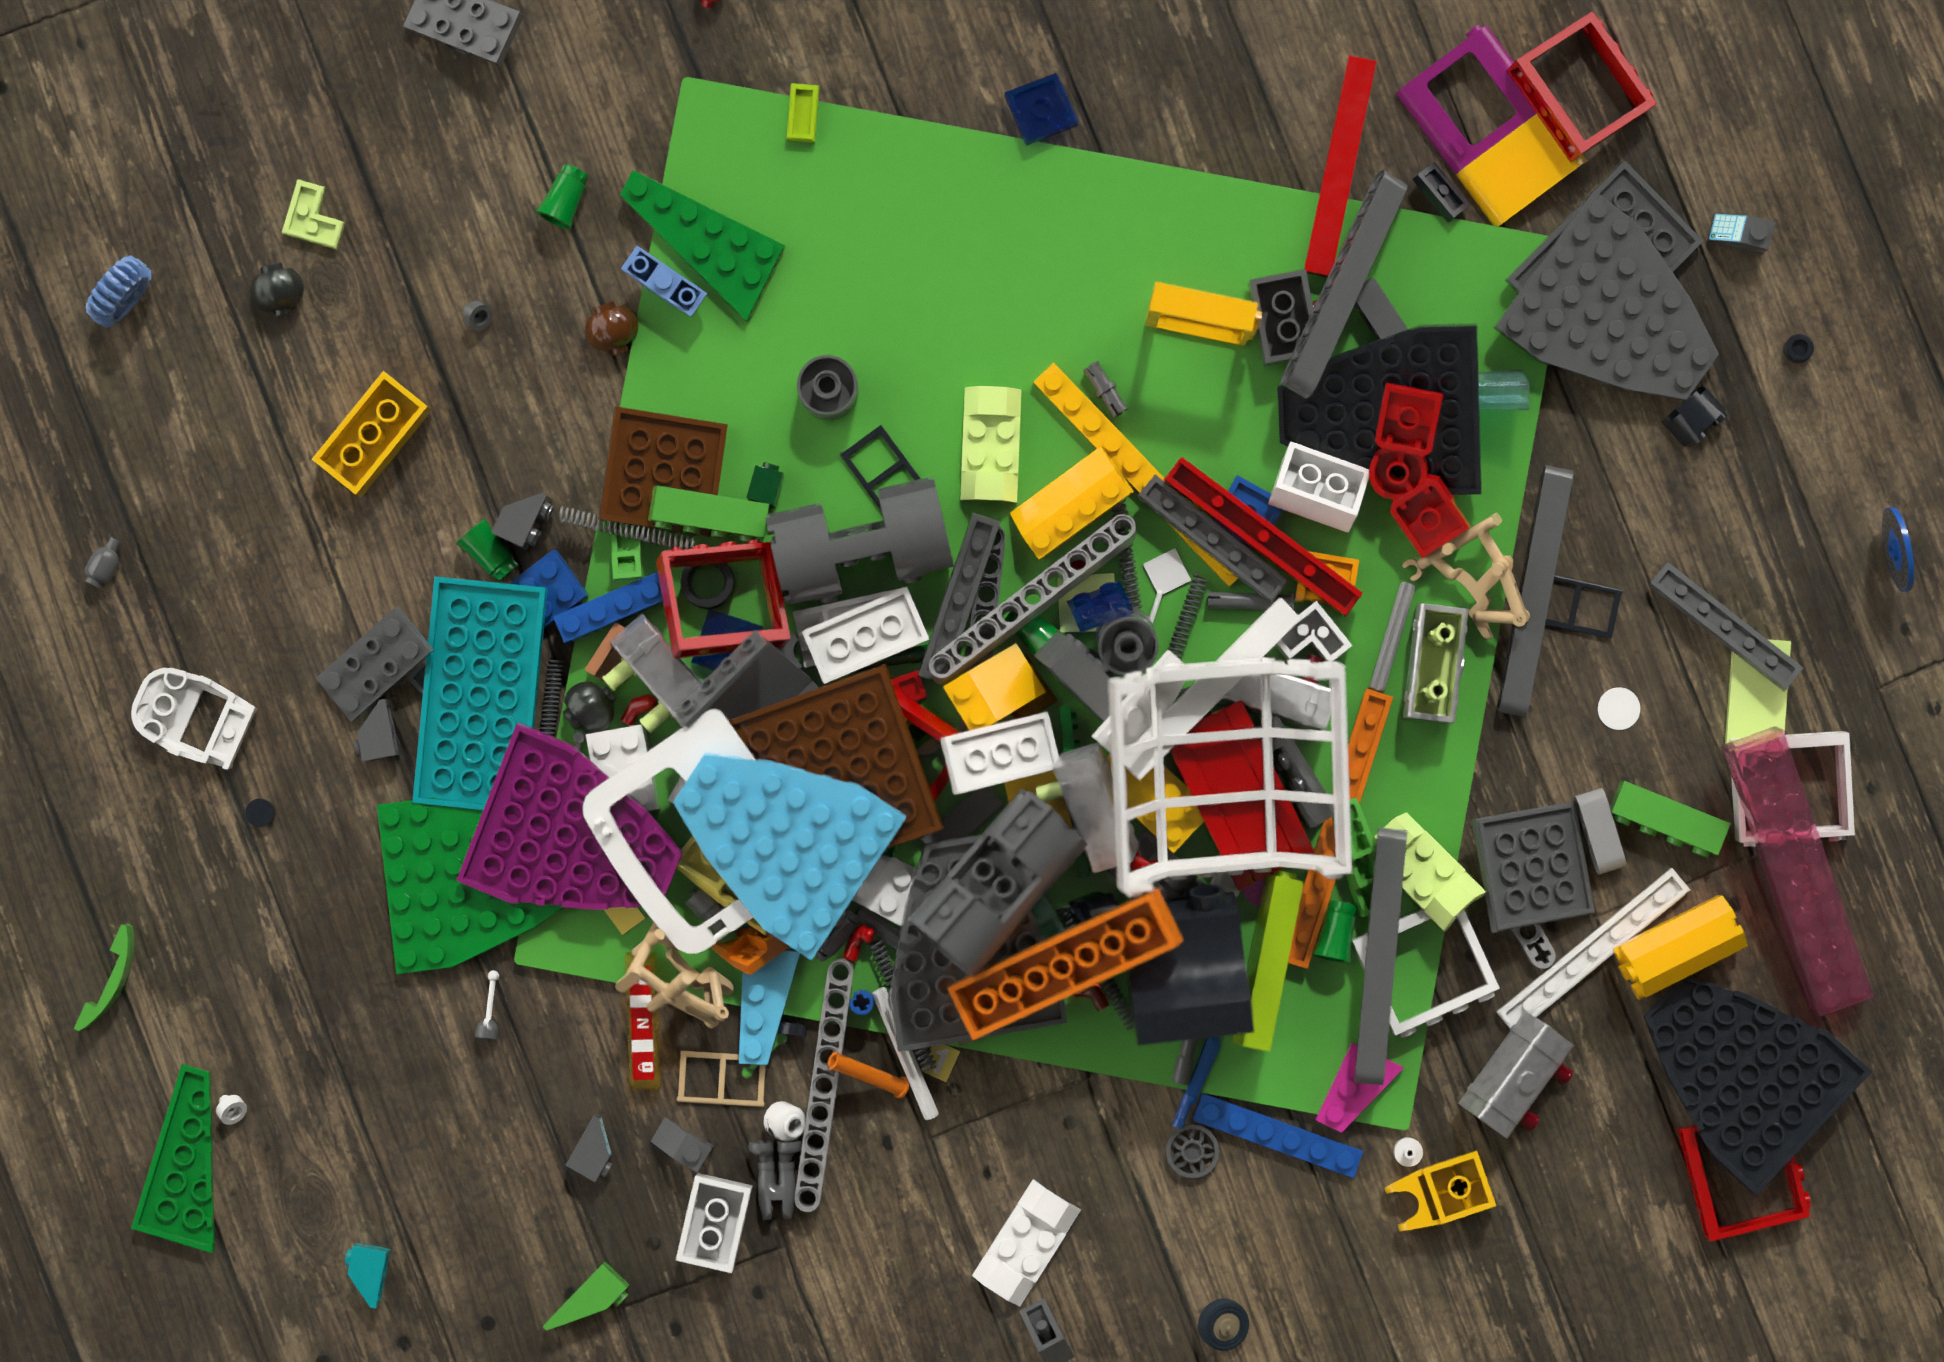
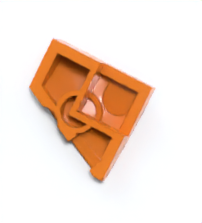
M753 927L735 931L736 938L723 943L717 941L711 946L729 964L748 975H752L790 947L769 932L765 936Z

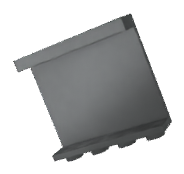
M755 630L742 641L741 645L729 657L721 662L720 666L709 677L701 682L697 689L680 703L674 712L682 723L689 728L703 713L710 709L720 710L727 720L818 689L820 686Z

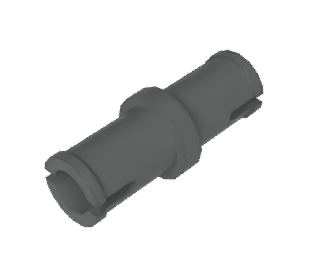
M1099 361L1090 364L1089 368H1085L1083 372L1096 389L1095 395L1103 400L1112 417L1116 418L1122 415L1123 411L1126 412L1129 408L1115 389L1117 385L1114 381L1109 380Z

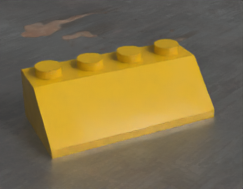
M1100 446L1010 512V515L1022 537L1040 560L1132 495L1134 491L1103 447Z

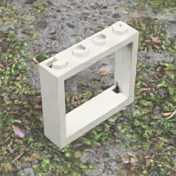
M1834 731L1730 739L1736 841L1744 843V847L1761 846V841H1772V845H1788L1790 839H1800V843H1816L1820 837H1829V841L1846 840V836L1855 835L1850 739L1848 732ZM1835 745L1839 825L1746 831L1742 751Z
M1422 909L1416 910L1399 918L1398 933L1431 918ZM1464 910L1457 916V920L1486 984L1400 1023L1391 1006L1389 1028L1393 1035L1400 1034L1401 1038L1411 1035L1417 1031L1416 1026L1426 1022L1427 1026L1443 1020L1442 1014L1451 1010L1453 1014L1462 1012L1469 1008L1467 1003L1478 999L1479 1003L1495 996L1493 991L1500 989ZM1368 933L1352 939V946L1364 971Z

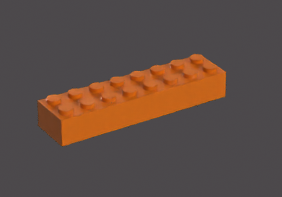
M1155 888L1143 896L1136 897L980 970L974 978L971 976L964 977L947 989L972 1040H975L1175 948L1183 941V938L1159 889Z

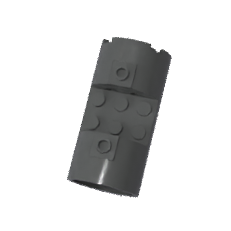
M933 476L878 489L884 518L881 521L830 532L822 502L766 515L769 535L775 534V536L771 537V547L782 591L788 590L785 591L784 597L786 605L812 599H821L822 603L838 600V595L843 594L837 563H841L842 567L851 566L859 563L858 558L869 556L870 560H877L886 557V552L888 551L892 552L898 581L905 580V584L921 581V576L927 575L926 573L954 567Z
M1021 789L950 873L908 919V922L945 957L974 978L1012 934L1011 932L1046 891L1051 889L1088 845L1073 828L1069 830L1070 827L1049 805L1032 792H1025Z

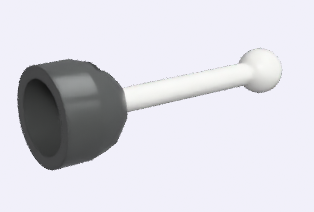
M492 970L488 973L490 985L486 1018L477 1024L475 1037L497 1040L498 1026L491 1019L495 983L499 979V973Z

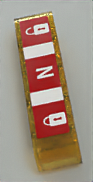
M626 952L625 974L634 959L632 952ZM650 952L643 967L657 977L656 953ZM641 979L626 990L630 1089L660 1090L658 1010L650 1012L647 1008V1004L658 992Z

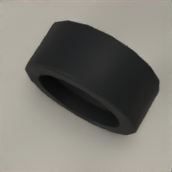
M727 563L710 564V566H715L722 572L725 580L721 593L710 599L701 598L696 595L691 585L692 575L695 570L705 565L684 567L681 573L680 584L682 593L689 602L699 608L713 609L722 606L730 599L734 592L735 578L732 569Z

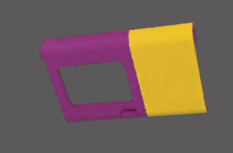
M1478 24L1465 34L1467 36L1465 41L1403 86L1396 95L1492 225L1500 227L1559 181L1578 170L1588 160L1582 155L1570 163L1506 71L1514 61L1487 25L1481 27ZM1467 53L1475 55L1516 111L1514 117L1476 145L1468 143L1427 87L1432 79Z

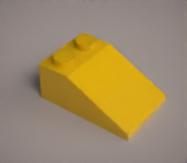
M1016 643L943 686V689L969 731L991 726L1046 692Z

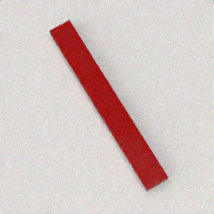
M1349 55L1304 265L1307 274L1328 278L1335 263L1376 60Z

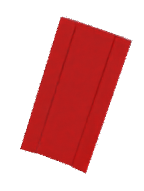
M1239 700L1200 719L1186 734L1252 729L1255 727L1242 700ZM1260 738L1175 744L1170 749L1191 796L1264 790L1263 744ZM1273 766L1274 790L1285 791ZM1265 799L1196 805L1221 856L1267 852ZM1275 800L1276 851L1310 855L1315 853L1291 802L1288 800ZM1271 867L1270 872L1262 873L1254 872V869L1243 870V874L1230 876L1237 890L1240 891L1283 867Z

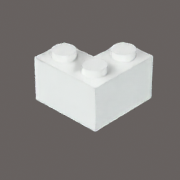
M1317 601L1298 615L1301 619L1275 644L1286 660H1289L1309 643L1325 661H1334L1352 646Z

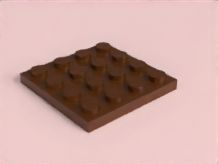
M614 407L598 520L656 528L655 522L648 521L652 490L655 486L718 495L728 424ZM672 525V530H668L686 533L683 532L682 526ZM700 530V534H694L712 537L711 531Z

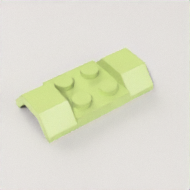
M995 386L965 387L960 501L989 500L1017 503L1021 389Z
M1407 812L1395 817L1384 827L1407 830L1402 890L1444 932L1467 906L1486 894V891ZM1377 835L1373 838L1375 845L1377 843Z

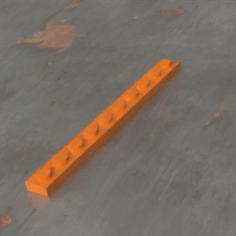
M1367 688L1364 691L1347 744L1349 800L1357 797L1359 804L1393 700L1392 696ZM1332 817L1322 823L1313 855L1336 857L1335 831ZM1308 869L1304 880L1288 963L1308 969L1336 880L1325 878V875H1322L1317 870Z

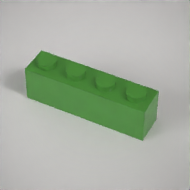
M655 486L652 490L648 521L655 522L656 528L672 530V525L682 526L683 532L700 534V530L711 531L712 537L728 539V534L739 536L738 541L749 542L764 538L769 504Z
M1626 781L1619 782L1610 805L1615 822L1625 826H1629L1630 822L1641 826L1640 832L1653 837L1657 833L1667 836L1666 842L1681 848L1683 843L1694 847L1692 852L1705 858H1709L1710 854L1719 855L1731 824Z

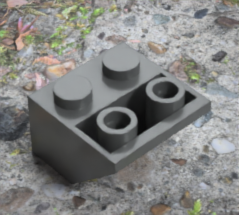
M540 493L504 506L491 533L529 551L531 546H537L542 536V532L539 529L543 521L548 522L553 513L554 506L551 505L553 500L547 495Z

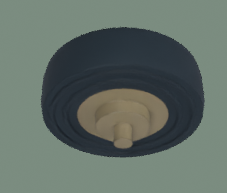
M1226 1298L1217 1299L1209 1303L1203 1309L1198 1321V1331L1202 1340L1211 1348L1219 1351H1228L1237 1347L1245 1339L1249 1330V1317L1245 1309L1236 1301Z

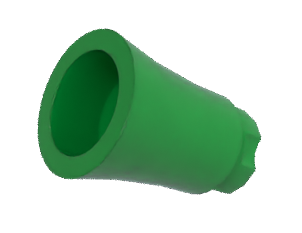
M564 164L545 199L535 211V214L550 224L571 230L574 216L586 188L585 184L589 175L575 166Z
M484 518L456 542V545L469 554L488 575L491 574L496 582H499L513 571L518 564L511 557L512 554L502 544L500 539L491 533L492 528L486 518Z
M1011 611L1005 618V621H1015L1018 618V614ZM1040 614L1015 633L1033 655L1057 631L1065 637L1067 636Z
M1329 900L1328 911H1325L1321 931L1312 956L1351 964V946L1356 917H1354L1356 906L1350 903Z

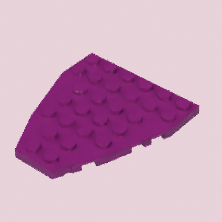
M517 723L456 881L508 903L527 902L543 906L551 904L562 905V907L593 910H605L614 907L636 908L641 906L610 862L583 815V803L586 796L610 777L572 744L524 724ZM628 793L611 805L610 812L631 850L666 897L683 851L641 803Z

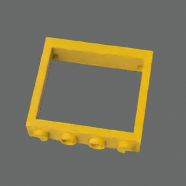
M1155 282L1145 326L1245 346L1248 339L1252 340L1257 332L1262 312L1257 311L1258 303Z

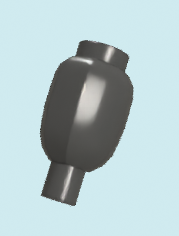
M110 537L106 547L98 548L92 554L84 570L87 576L85 582L100 589L102 584H107L111 581L119 563L116 551L121 543L120 541Z

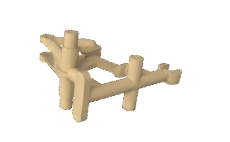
M1497 512L1424 558L1418 560L1410 558L1402 565L1403 568L1409 565L1417 567V573L1410 577L1411 581L1420 578L1424 573V569L1432 564L1448 580L1456 579L1477 602L1469 610V615L1485 639L1493 638L1488 622L1515 624L1520 627L1525 625L1530 619V613L1525 609L1512 573L1513 558L1509 555H1502L1488 532L1502 523V519ZM1479 537L1493 560L1492 567L1478 581L1462 568L1453 569L1443 559ZM1499 579L1501 580L1511 610L1488 609L1491 598L1487 592Z
M653 922L645 939L632 950L634 959L625 976L618 980L615 988L619 992H625L641 979L659 992L647 1004L650 1012H656L658 1009L670 1004L704 1021L708 1028L716 1027L719 1021H723L729 1016L727 1008L724 1007L722 993L726 995L732 994L734 990L733 983L712 967H708L703 972L698 973L683 959L678 952L679 949L673 945L664 932ZM659 942L667 949L666 958L680 972L670 983L663 982L643 967L652 948ZM690 985L694 989L703 988L704 1000L685 991L687 986Z

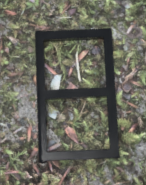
M882 425L878 426L846 451L840 453V456L881 511L880 499L872 487L902 465L905 466L914 480L921 479ZM880 433L897 455L899 461L867 483L848 456Z
M1554 575L1555 581L1576 585L1568 623L1546 619L1545 625L1612 639L1623 590ZM1582 587L1615 594L1607 632L1574 625Z

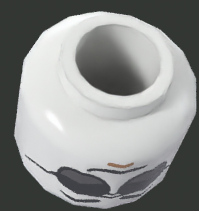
M785 1101L776 1102L765 1113V1130L769 1135L779 1140L792 1142L798 1139L805 1129L806 1117L804 1112Z

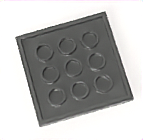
M1575 801L1472 819L1483 887L1486 891L1485 898L1491 932L1505 931L1595 913Z

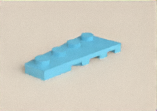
M783 951L752 975L742 973L739 1064L768 1065L800 953L798 951Z

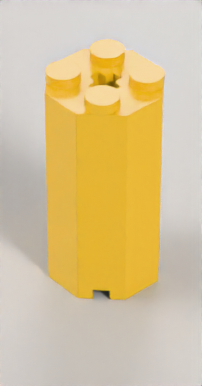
M1717 895L1613 948V952L1621 964L1618 968L1625 981H1632L1631 988L1637 999L1640 1000L1748 947L1741 925L1737 926L1734 920L1737 918L1734 911L1722 895Z

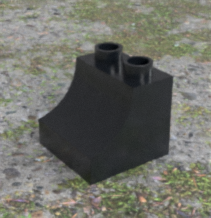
M1213 884L1192 888L1189 891L1190 897L1166 899V894L1160 892L1183 941L1177 947L1126 970L1129 1001L1138 1046L1254 1033L1252 1001L1244 958L1240 913L1234 892L1224 893L1223 887Z

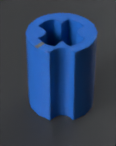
M859 989L854 992V998H851L849 1003L853 1012L863 1015L873 1008L875 1001L869 990Z

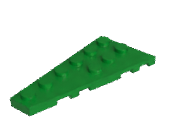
M632 170L620 196L747 322L785 246Z
M181 1064L131 1229L214 1253L211 1071L188 1064Z

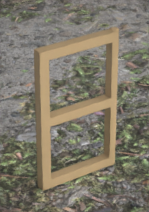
M681 1051L677 1102L764 1107L766 1065L760 1064L758 1101L724 1099L726 1059L739 1060V1054ZM687 1057L720 1059L718 1098L684 1096Z

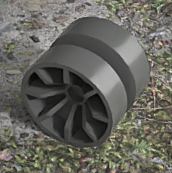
M832 355L815 357L804 365L798 376L797 390L801 402L810 414L819 419H839L847 415L857 402L859 387L856 375L851 366L839 357Z
M1120 606L1109 610L1099 620L1095 632L1096 644L1103 664L1110 671L1122 676L1136 671H1141L1142 673L1154 663L1159 645L1153 623L1146 613L1135 607Z

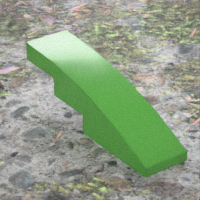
M1355 797L1349 800L1352 873H1346L1345 875L1358 914L1362 918L1370 915L1375 865L1373 852L1376 851V845L1358 799ZM1334 815V816H1332V820H1333L1334 831H1335V815Z

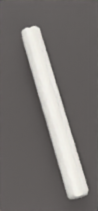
M885 987L876 989L872 992V996L925 1120L938 1116V1110L913 1051L899 1052L897 1049L888 991Z

